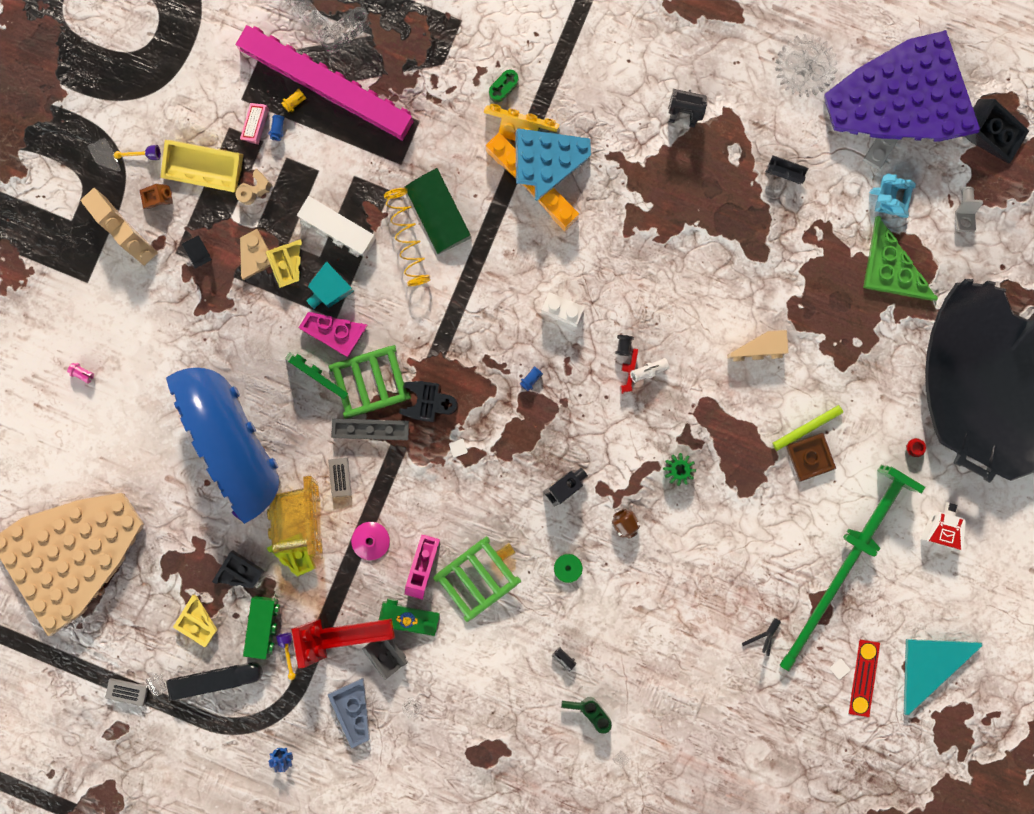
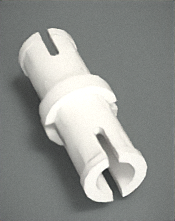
M663 358L652 364L646 363L644 367L630 372L631 379L636 383L647 377H655V374L669 369L668 361Z

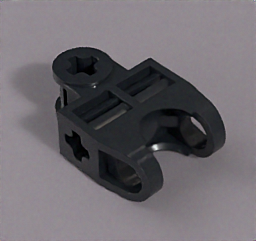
M424 381L404 382L403 388L415 392L417 402L413 407H407V409L400 408L399 414L416 420L435 422L437 413L446 415L455 413L458 408V402L451 395L440 394L441 385L438 383ZM447 400L452 403V407H448V410L443 406V403H446Z

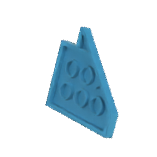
M517 128L515 132L516 183L535 186V200L538 201L591 156L590 138Z

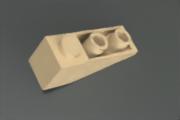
M787 330L767 331L729 353L727 359L733 358V362L745 361V357H752V360H763L764 356H771V359L783 358V355L789 353Z

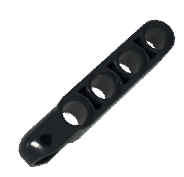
M250 662L166 680L169 700H177L254 683L262 677L263 670L258 663Z

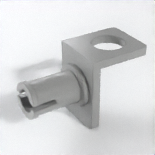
M965 187L961 190L962 203L955 211L956 230L959 232H975V214L982 206L983 200H974V188ZM961 219H968L971 226L964 227L961 224Z

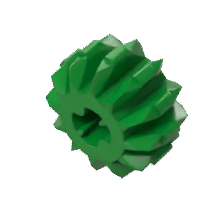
M682 453L678 454V460L675 455H671L673 462L670 460L665 461L670 466L663 467V470L669 471L664 477L669 478L672 476L669 481L671 484L676 480V485L680 486L682 479L683 483L687 485V478L694 479L690 472L694 473L696 469H690V466H693L695 462L687 463L690 456H686L683 459ZM682 465L684 472L677 474L676 466Z

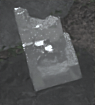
M106 138L88 145L98 165L115 171H121Z

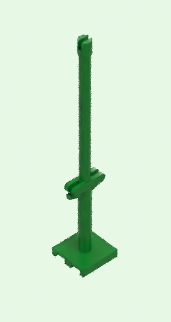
M880 465L877 471L893 481L862 532L847 529V534L843 538L852 544L853 548L788 654L785 655L780 663L783 669L790 672L796 662V658L862 551L875 557L877 551L881 549L872 537L902 488L904 487L909 491L922 494L926 488L925 486L892 466Z

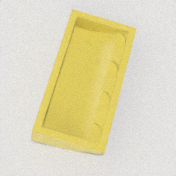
M165 140L160 178L236 192L244 154L174 140Z

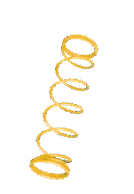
M396 188L387 191L384 194V198L387 199L386 206L393 209H402L391 217L390 222L397 226H408L396 234L395 240L402 243H413L404 248L399 256L406 260H418L409 265L404 271V274L407 276L418 277L409 280L407 286H417L429 282L431 277L430 275L406 274L408 268L425 260V258H405L401 256L403 251L421 241H400L397 239L399 233L415 226L416 223L396 224L392 222V219L397 214L411 208V206L392 207L388 205L390 199L402 197L408 192L406 188Z

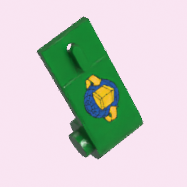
M387 598V601L382 602L378 620L392 618L393 629L435 636L440 613L404 607L398 604V600Z

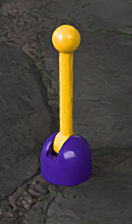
M150 145L142 152L121 153L116 151L114 153L116 159L125 156L145 155L149 160H160L161 150L158 145Z
M283 633L277 635L276 639L278 645L285 649L289 670L288 679L294 680L296 675L292 670L288 649L292 644V633Z

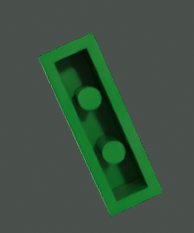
M260 596L251 598L243 657L266 660L270 655H273L275 643H272L273 635H276L277 632L275 619L280 612L278 599Z

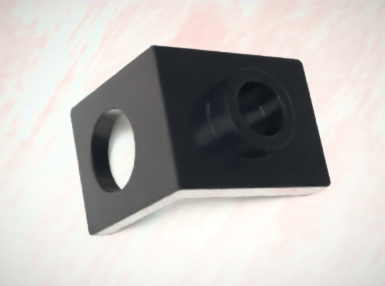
M199 235L182 243L194 269L212 260Z

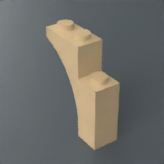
M95 187L80 200L96 222L107 230L116 242L142 265L145 266L158 254Z

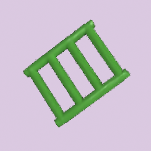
M395 345L328 366L330 371H333L337 386L346 392L340 369L351 366L363 404L361 407L352 409L348 395L345 399L341 398L345 410L343 412L344 419L411 399L410 393L406 391V388H403L404 381L395 355ZM388 355L399 395L390 398L388 397L377 361L378 357ZM368 360L370 361L381 397L380 401L370 403L359 363Z
M487 536L433 576V579L436 582H440L464 613L466 622L475 618L521 583V579L512 574L489 544L490 539ZM482 548L509 581L502 588L497 585L474 555ZM466 560L471 562L494 592L487 599L483 597L460 567ZM453 570L479 603L474 609H469L446 579V576Z

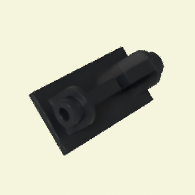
M772 155L765 172L799 185L804 183L805 175L809 168Z

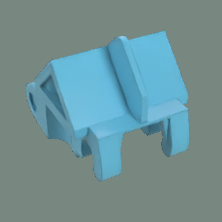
M890 173L883 175L880 187L873 188L869 192L870 194L878 195L874 211L908 218L911 195L916 187V183L912 180L898 179L897 175ZM899 189H905L902 202L896 199Z

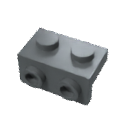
M394 639L370 642L362 648L384 680L408 663L404 652L394 644Z

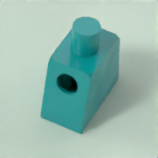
M326 262L308 285L314 294L306 301L313 309L321 302L330 308L353 293L354 290Z

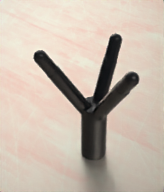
M774 618L766 632L743 642L742 646L767 636L762 652H766V656H770L772 637L781 621Z

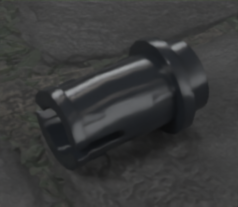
M561 647L557 648L552 654V657L564 667V671L570 672L577 664L575 659L566 654Z

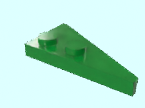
M291 352L287 354L285 358L289 363L342 399L347 397L348 393L321 374L323 371L314 364L312 367L306 364L307 360L298 353L296 356Z

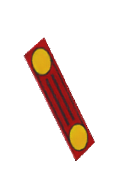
M859 639L848 714L870 717L880 642Z

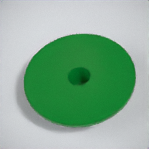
M573 554L561 555L554 564L556 577L565 583L576 581L583 571L580 559Z

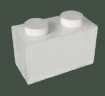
M549 292L541 313L577 327L584 306Z

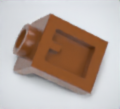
M154 184L139 190L143 209H151L161 204H173L169 185Z

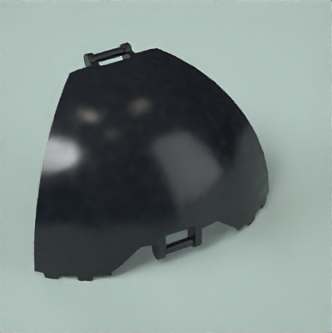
M964 279L962 282L955 283L946 296L931 330L925 367L929 413L939 443L957 453L954 460L955 465L971 470L982 476L983 480L989 483L996 474L1012 481L1034 472V313L1028 320L1014 314L1005 293L1006 289L996 287V282L986 281L983 284L973 283V279ZM967 456L987 466V470L967 460Z

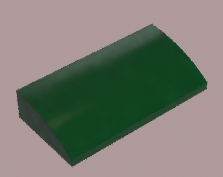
M438 168L420 176L404 187L408 191L407 194L437 254L471 239V234Z

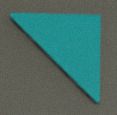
M906 639L904 714L909 715L977 652L982 647V643Z

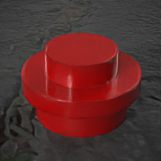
M919 438L911 439L906 445L907 453L912 457H921L926 452V444Z

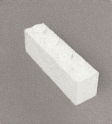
M308 196L297 214L302 225L309 229L311 226L316 228L317 234L324 238L327 236L331 237L334 244L341 248L343 245L350 249L348 252L356 257L361 255L365 258L376 240L372 233Z

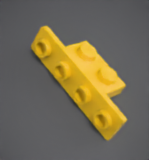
M497 104L487 105L484 109V113L502 118L499 132L505 138L514 141L517 128L538 131L539 128L557 132L560 125L553 119L546 118L542 120L538 119V116L534 114L523 115L515 109H501V106Z

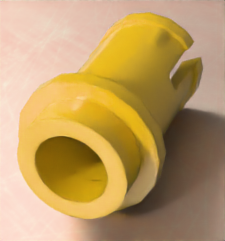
M297 89L290 97L284 98V102L281 104L287 112L294 111V108L305 100L306 97L303 96L304 94L300 89Z

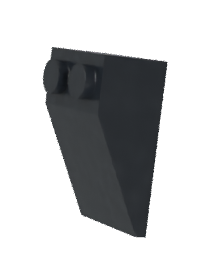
M978 99L973 110L980 130L978 133L964 137L1004 162L1011 163L1029 130L996 99Z

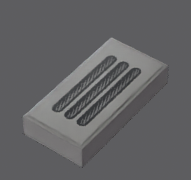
M348 458L329 459L332 498L352 496Z
M111 678L108 682L105 699L143 707L146 702L149 686Z

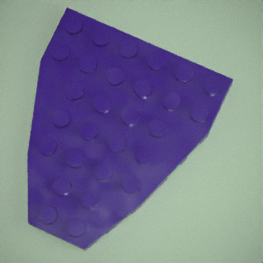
M946 30L902 42L857 68L824 95L834 131H847L850 134L856 135L859 132L870 134V137L902 140L903 137L914 138L916 141L926 138L933 139L934 142H941L975 134L980 130Z

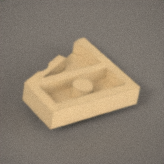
M258 229L240 238L241 277L243 280H246L271 266L266 255V251L269 248Z

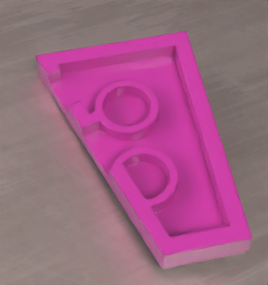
M308 312L298 328L349 358L368 325Z

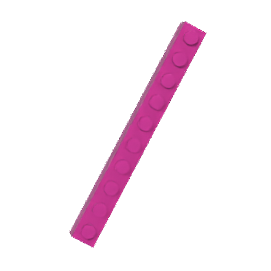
M245 26L235 44L241 52L398 139L404 140L414 122L410 111L405 108L400 110L395 107L392 101L379 98V95L374 91L362 89L358 82L346 80V77L340 72L336 71L333 73L325 64L313 62L309 55L297 53V50L291 45L286 44L284 46L276 37L272 35L268 37L263 34L264 32L260 28Z

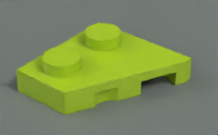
M302 533L267 547V550L279 558V561L284 566H288L290 571L297 577L316 569Z

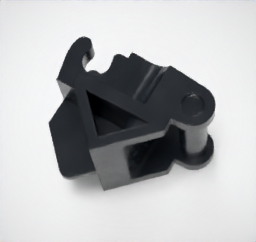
M673 89L668 106L669 122L675 123L679 112L690 114L689 127L695 128L697 121H702L705 115L707 96L692 93L691 90L687 92Z

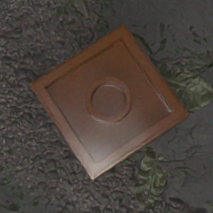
M824 433L786 446L799 482L837 469Z

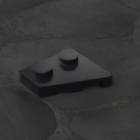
M232 550L212 582L214 584L225 583L230 586L241 585L245 588H254L265 571Z

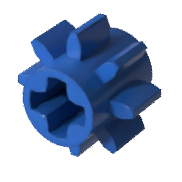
M276 748L273 753L269 754L270 768L274 767L275 772H285L289 767H292L291 760H293L292 752L288 753L287 748Z

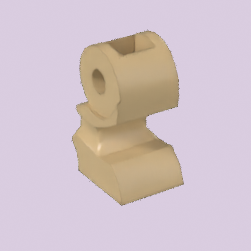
M257 168L253 172V178L257 180V185L251 186L242 183L236 190L237 200L244 205L253 204L256 196L261 197L263 194L269 193L270 188L273 186Z

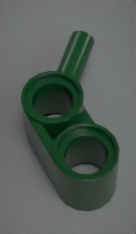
M587 697L581 702L562 700L561 708L580 710L599 733L606 734L611 730V719L595 698ZM589 703L596 706L592 712L585 710L586 705ZM600 719L608 721L604 727L598 726L597 723Z

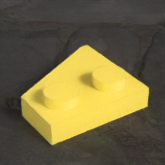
M301 239L266 251L279 288L299 281L300 272L298 268L301 259L299 257L300 246L302 245Z
M195 594L192 595L173 628L206 648L217 632V628L199 598Z

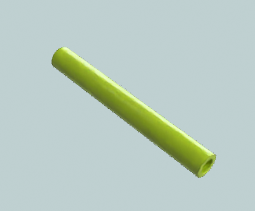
M837 405L772 443L776 451L782 449L843 414L842 408Z

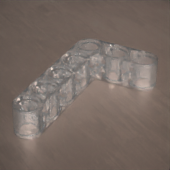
M286 0L328 53H336L370 25L367 11L362 7L354 8L330 27L310 0ZM311 10L309 15H303L305 11ZM360 16L365 17L363 21H356ZM317 25H323L320 30H315ZM344 28H350L347 33L341 32ZM330 39L335 40L331 45L326 44Z

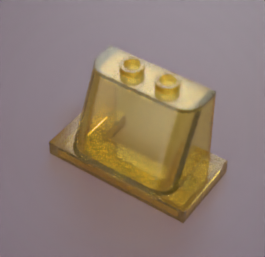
M303 476L304 488L278 493L271 502L270 509H267V517L271 521V528H268V537L272 541V549L276 554L308 551V555L312 558L323 559L322 539L318 537L316 502L320 501L319 483L312 476Z

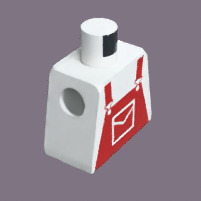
M946 502L943 513L933 511L922 533L921 540L963 550L966 520L955 516L958 505Z

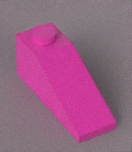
M421 534L405 585L404 595L423 600L440 539Z

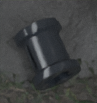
M617 335L619 341L615 354L632 356L631 344L634 337Z

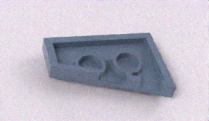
M363 677L328 694L351 748L370 739Z

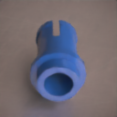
M272 116L271 131L268 133L270 139L281 141V138L284 137L283 124L285 118L283 116Z
M534 366L527 376L521 379L520 385L526 391L532 390V386L543 373Z

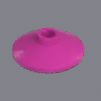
M366 522L355 529L351 543L354 552L359 557L365 560H376L387 552L390 545V537L388 531L381 524ZM368 538L373 539L372 545L367 544L366 540Z

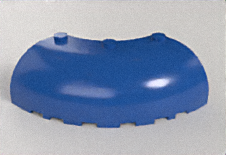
M187 368L167 376L170 394L175 396L176 402H174V405L181 416L180 420L185 431H190L194 440L191 443L199 458H204L208 466L206 470L214 482L217 481L223 497L228 496L232 504L231 508L244 524L256 518L271 504L277 494L279 476L276 469L278 464L274 458L268 456L254 433L256 429L251 421L248 422L238 399L240 396L239 391L235 386L232 387L222 375L206 368Z

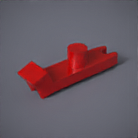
M633 349L630 364H622L621 371L628 372L626 385L620 386L621 394L632 391L633 380L631 379L630 372L635 370L638 349Z

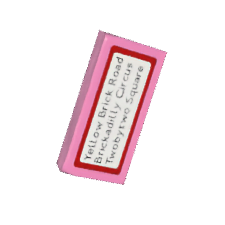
M250 103L240 140L259 145L269 111L267 105Z

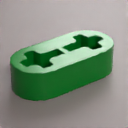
M506 70L490 86L489 97L493 102L503 101L518 85L519 77L516 71ZM507 76H508V77L514 76V77H513V81H514V82L509 81V82L505 85V83L507 82ZM502 87L501 96H494L493 90L498 91Z

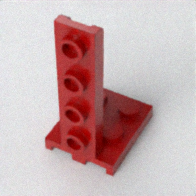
M392 618L322 629L321 619L291 629L298 668H305L327 658L326 649L395 638Z

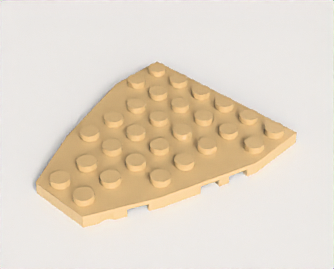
M124 493L77 500L23 517L0 533V559L47 636L54 635L87 610V605L93 598L97 597L98 591L104 583L110 580L123 563L127 550L134 544L136 535L140 533L144 523Z

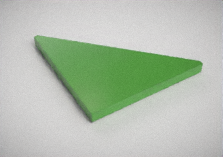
M876 216L863 288L937 301V295L932 292L928 286L929 284L915 268L907 253L900 247L890 229L885 226L880 216Z

